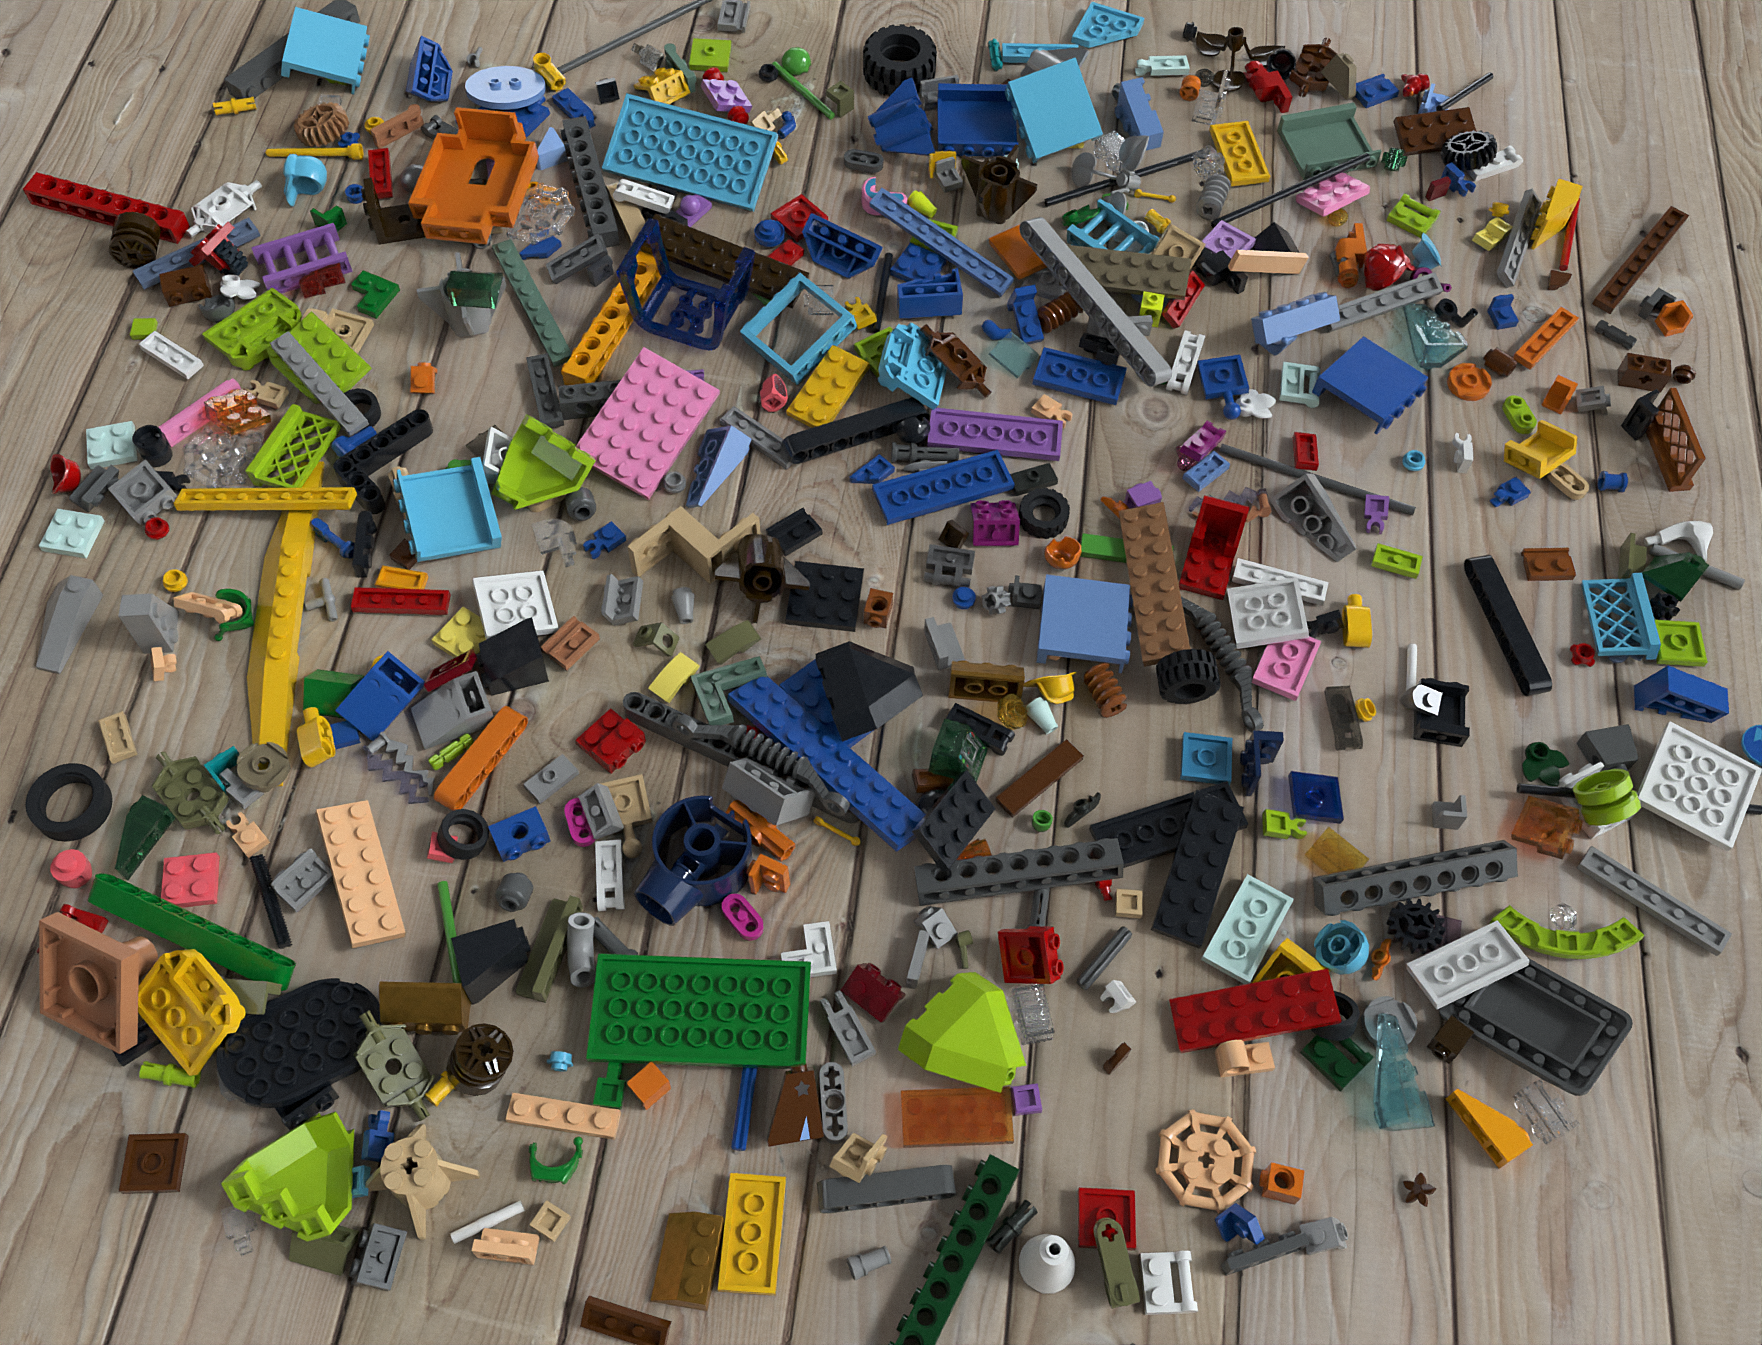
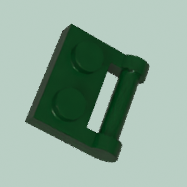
M1316 1035L1300 1053L1340 1092L1374 1058L1369 1052L1365 1053L1350 1037L1338 1041L1358 1060L1354 1065L1328 1039Z

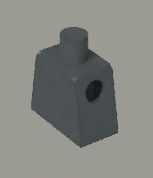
M1629 724L1586 731L1577 742L1578 747L1589 763L1592 765L1599 762L1603 763L1604 767L1601 771L1610 769H1624L1628 771L1638 761V754Z

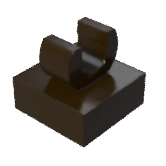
M950 520L947 521L938 540L947 547L961 549L969 536V532L955 521Z

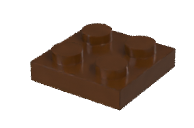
M186 1133L129 1134L119 1192L122 1194L180 1192L189 1136Z

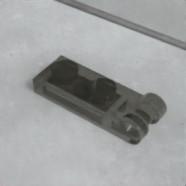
M1350 685L1326 687L1324 694L1334 732L1336 750H1345L1348 747H1352L1354 750L1362 749L1363 738ZM1344 733H1351L1352 738H1345Z

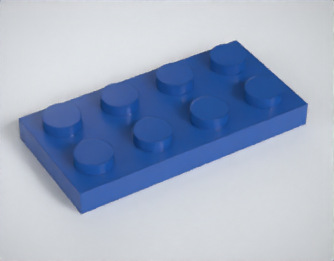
M1044 347L1032 384L1117 405L1127 367L1115 364L1105 365L1099 360Z
M814 659L779 684V687L841 740L832 717L831 705L822 684L823 678ZM873 731L843 742L851 748Z

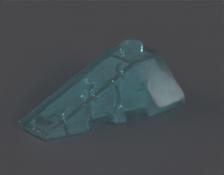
M1410 304L1403 307L1414 357L1420 368H1442L1468 348L1463 335L1459 331L1453 332L1450 330L1451 325L1447 322L1442 323L1439 321L1438 314L1425 304Z
M1385 1013L1378 1014L1373 1096L1375 1121L1379 1125V1129L1387 1131L1435 1127L1425 1090H1419L1415 1080V1076L1418 1075L1416 1066H1412L1406 1057L1408 1046L1396 1016Z

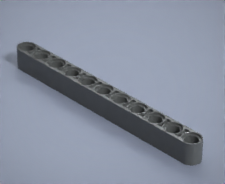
M630 692L623 698L625 716L631 722L728 767L730 762L740 760L737 756L746 755V758L761 765H767V756L763 761H759L757 759L758 753L754 757L749 756L750 748L745 753L741 752V744L737 748H733L721 739H689L681 736L675 731L672 724L678 715L686 714L639 692ZM636 705L639 706V707L636 708V709H632V708H631L632 706H636ZM655 715H659V716H660V717L657 718V719H653V718H652V717L655 716ZM686 715V716L690 717L691 719H693L698 726H699V725H705V726L708 725V724H706V723H704V722H702V721H699V720H697V719H695V718H693V717H691V716H689V715ZM718 745H724V746H725V747L722 748V749L715 748V747L718 746ZM774 761V763L768 767L774 770L773 775L779 778L783 775H786L783 772L785 765H783V767L780 770H776V761ZM793 769L787 774L790 778H792ZM795 779L794 784L799 787L808 785L799 779ZM815 794L812 807L852 824L860 821L850 810H847L844 816H837L831 813Z

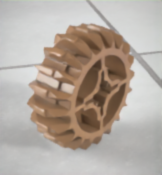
M323 102L320 105L316 104L308 110H304L303 114L298 115L293 126L296 136L301 143H304L305 146L320 147L321 145L333 142L335 139H340V135H344L348 129L349 121L345 110L338 103L328 102L326 104Z

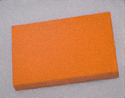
M1020 224L989 238L991 247L1018 280L1047 268L1022 238L1019 230Z

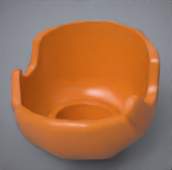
M1065 536L1058 542L1053 539L1046 546L1044 555L1046 561L1053 568L1069 569L1077 564L1082 550L1077 540Z

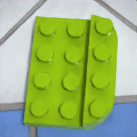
M272 287L203 332L202 336L205 341L225 355L233 366L241 367L242 370L247 371L252 369L255 364L268 358L267 349L270 346V342L286 332H290L301 321L303 316L295 303Z
M312 311L290 331V334L343 393L350 390L372 369L368 363ZM270 345L267 353L271 363L314 404L320 403Z

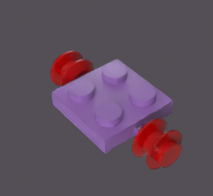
M716 67L707 69L703 74L700 86L715 110L728 112L727 119L730 121L747 124L749 121L748 113H750L752 105L738 83L733 80L724 81V76Z

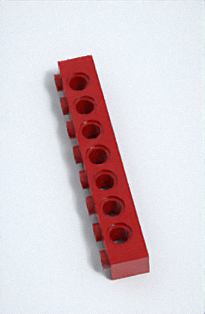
M36 172L23 188L32 205L113 226L114 219L124 212L145 214L158 223L161 229L160 239L175 244L180 242L186 233L185 231L190 228L184 212L178 209L167 208L159 204L130 198L122 194L93 188L51 175Z

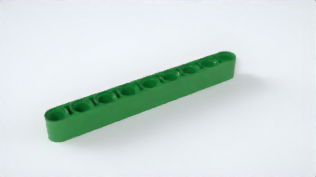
M104 873L95 875L87 899L89 903L185 949H195L205 958L253 981L282 984L281 991L288 989L296 966L295 961L113 875Z

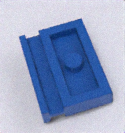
M1384 73L1356 83L1355 97L1365 108L1398 97L1399 90L1389 79L1384 78Z

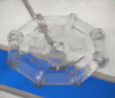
M543 182L527 189L517 216L518 222L514 224L513 228H506L507 237L511 240L518 239L529 242L532 245H537L538 242L552 236H560L570 217L575 215V207L571 204L568 190L564 187L547 186ZM561 200L563 205L557 206L556 203ZM561 215L560 219L556 223L555 220L557 216ZM523 229L529 230V231H530V234L524 233V232H521V231H522Z
M233 420L230 423L212 426L205 425L203 426L204 429L188 444H184L182 448L185 459L183 473L188 475L189 478H193L207 486V488H218L245 484V480L249 477L245 470L262 448L264 436L261 432H255L241 424L239 420ZM241 433L245 437L241 438L237 434ZM253 445L254 453L248 452L247 447ZM220 452H223V453L227 452V454L224 455V456H220L219 453H220ZM195 454H200L199 460L194 462ZM246 461L250 462L241 472H239L238 469ZM202 469H206L210 472L209 475L206 476L199 471H201Z

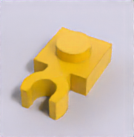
M855 297L856 303L853 305L849 304L848 301L845 302L847 311L854 315L858 330L877 322L874 312L867 303L862 305L859 297Z

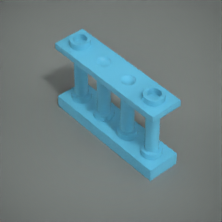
M1101 198L1097 201V208H1101L1097 216L1082 229L1073 224L1067 229V242L1069 244L1107 249L1103 245L1121 230L1128 237L1114 250L1125 251L1133 242L1137 241L1144 246L1138 253L1146 254L1153 251L1160 239ZM1104 219L1112 224L1098 239H1093L1088 235Z

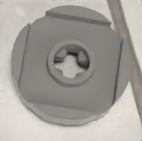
M1389 996L1373 1000L1361 1015L1362 1029L1365 1036L1373 1043L1376 1049L1381 1051H1397L1405 1048L1413 1040L1415 1030L1417 1029V1019L1410 1006L1404 1002L1400 1003L1397 1000H1393L1394 997ZM1384 1018L1395 1022L1393 1029L1385 1027L1383 1024L1385 1022Z

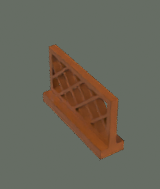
M1670 388L1657 407L1660 411L1647 429L1646 435L1668 491H1688L1694 486L1692 477L1706 458L1677 388Z

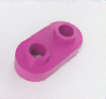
M574 798L565 805V816L573 842L577 846L587 847L592 845L596 839L593 837L580 799ZM578 811L583 812L580 816L574 815ZM583 833L589 834L586 838L580 837Z
M730 894L724 898L722 913L732 927L745 940L753 941L758 939L764 931L763 920L760 915L740 894ZM733 907L740 909L738 912L731 911ZM748 926H754L755 930L747 931L746 928Z

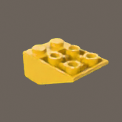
M1558 179L1555 186L1551 185L1546 196L1549 199L1543 201L1539 211L1542 214H1539L1535 226H1538V228H1534L1530 238L1533 240L1531 249L1534 250L1564 229L1579 199L1582 185Z

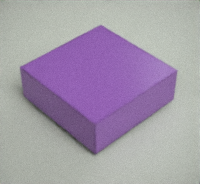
M1038 1083L1012 1086L1010 1088L1015 1116L1042 1113Z

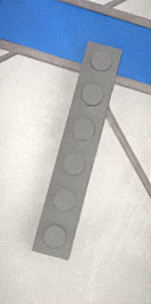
M1533 188L1524 192L1497 270L1498 279L1503 282L1506 288L1515 285L1542 204Z
M1434 272L1338 305L1340 321L1329 324L1327 327L1329 332L1439 295L1444 290Z
M289 331L270 342L272 349L350 437L369 425L368 420Z
M1593 846L1587 850L1577 866V869L1715 956L1722 953L1732 935L1726 929Z

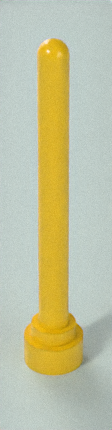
M352 143L347 148H277L265 151L268 157H287L289 154H296L298 156H348L353 160H363L364 157L361 143Z

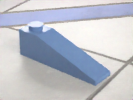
M732 425L706 431L698 451V456L701 457L700 463L695 465L694 468L697 476L690 485L686 503L688 508L702 507L747 455L751 438Z

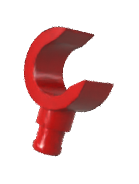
M1112 879L1094 882L1096 888L1100 889L1101 894H1103L1104 901L1112 900L1110 894Z

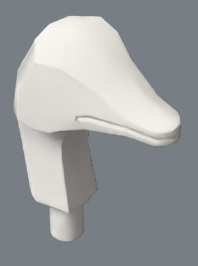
M1683 521L1657 532L1655 536L1644 538V544L1646 547L1652 546L1654 543L1661 546L1673 540L1683 539L1688 541L1697 555L1701 556L1706 562L1708 546L1713 535V527L1707 522Z

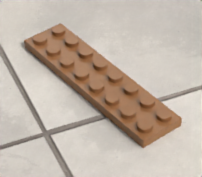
M1164 502L1119 511L1144 667L1157 665L1159 660H1162L1164 656L1170 653L1190 649Z

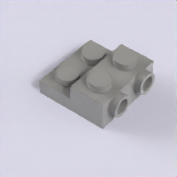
M146 460L108 488L132 518L141 526L146 524L149 519L157 517L156 514L161 510L173 507V503L177 498V494Z

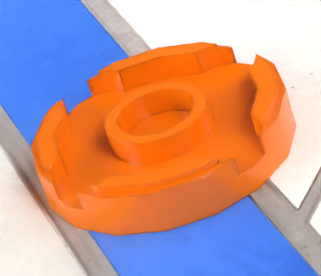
M1461 363L1450 371L1447 385L1450 391L1458 398L1466 401H1477L1483 399L1488 394L1492 381L1491 376L1485 369H1479L1472 363Z

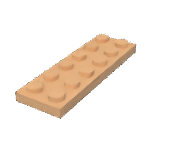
M368 800L316 809L317 821L351 948L405 937L406 932Z

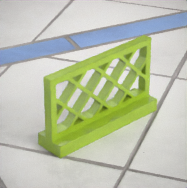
M292 404L245 471L253 485L259 487L266 484L276 488H302L342 427L336 420L304 412L299 405ZM307 420L314 422V425L302 429ZM333 427L331 431L324 434L320 432L322 428ZM317 431L318 436L306 440L305 434ZM302 436L303 441L290 445L295 438ZM321 442L319 448L312 451L309 450L308 446ZM306 448V453L294 456L293 451ZM290 453L291 458L279 462L283 455ZM310 459L307 465L298 468V462ZM294 464V470L286 473L282 472L281 468ZM279 471L280 475L268 478L271 472ZM298 475L294 485L286 483V479Z

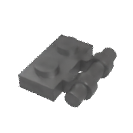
M930 544L926 568L934 569L935 571L934 573L925 572L924 581L933 582V585L938 586L940 584L953 585V588H970L971 579L962 578V574L972 575L975 551ZM942 571L955 572V576L942 575L941 573Z

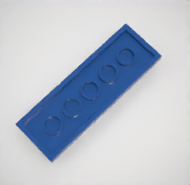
M998 450L872 485V491L887 525L1014 489V482Z

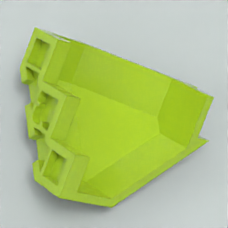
M528 414L525 415L509 443L491 493L510 503L514 510L578 491L596 461L592 455L578 449L574 443L562 435L553 432L552 428Z
M976 972L957 973L950 980L952 985L943 994L938 992L924 1006L926 1011L917 1020L912 1018L905 1025L897 1050L924 1070L1001 1093L1003 1086L1011 1085L1016 1074V1067L1027 1066L1004 992Z
M336 1111L323 1116L318 1113L245 1158L225 1178L221 1185L235 1208L243 1212L249 1209L262 1215L260 1220L279 1229H282L284 1226L298 1232L297 1237L308 1242L331 1235L352 1209L354 1129L347 1131Z

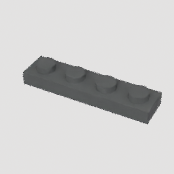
M548 353L526 357L540 421L550 428L564 426Z

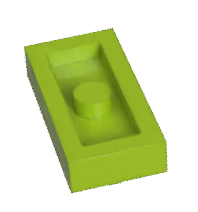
M1377 543L1371 566L1416 579L1419 575L1423 556Z

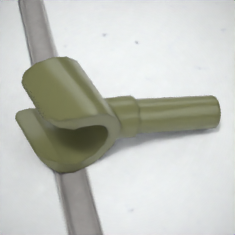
M969 930L960 932L956 937V944L961 952L962 969L968 968L966 946L973 944L972 935Z

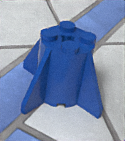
M912 77L904 80L877 111L868 116L871 127L875 128L874 140L877 146L880 145L882 152L929 156V154L935 153L930 137L931 133L929 132L934 129L927 119L925 110L918 106L922 103L918 97Z

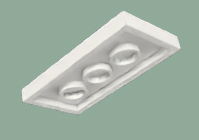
M1497 920L1407 963L1406 969L1437 1010L1528 966L1529 959Z

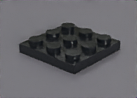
M795 561L794 567L809 581L810 588L809 590L790 589L785 624L856 632L864 568Z

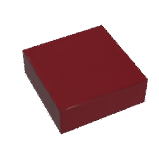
M1446 176L1432 181L1427 190L1426 199L1432 201L1446 196L1451 179Z

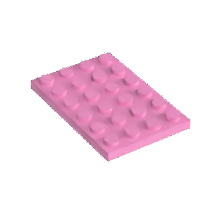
M643 347L576 447L593 456L596 461L592 468L649 500L719 396L720 390Z

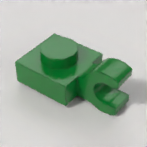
M609 1062L606 1078L598 1077L593 1106L622 1109L626 1081L619 1080L622 1064Z

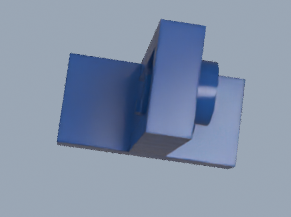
M1035 285L1015 288L1007 302L1008 311L1014 312L1022 345L1042 342L1044 340L1034 302V297L1037 294Z

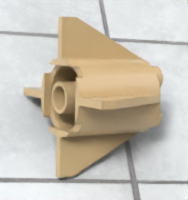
M418 1124L406 1138L391 1143L386 1147L380 1167L366 1181L365 1188H369L368 1192L389 1189L402 1204L410 1208L417 1237L423 1240L426 1239V1210L439 1204L438 1201L444 1195H447L451 1182L480 1179V1173L472 1168L443 1161L429 1141L426 1140L425 1124Z

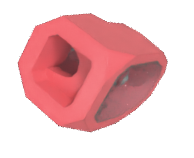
M773 374L764 381L760 391L761 406L765 410L777 412L785 406L788 395L782 378L777 374Z

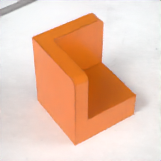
M1684 300L1668 303L1663 306L1655 319V323L1665 337L1683 333L1693 318V313Z
M1557 375L1542 402V406L1562 414L1578 383Z
M653 1062L646 1065L627 1082L628 1087L641 1100L645 1110L649 1109L671 1089L669 1080Z

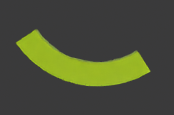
M1510 905L1490 921L1491 924L1498 920L1516 943L1546 955L1567 959H1592L1609 956L1633 946L1644 937V934L1625 917L1609 926L1588 933L1558 929L1554 931L1539 926V923L1528 919Z

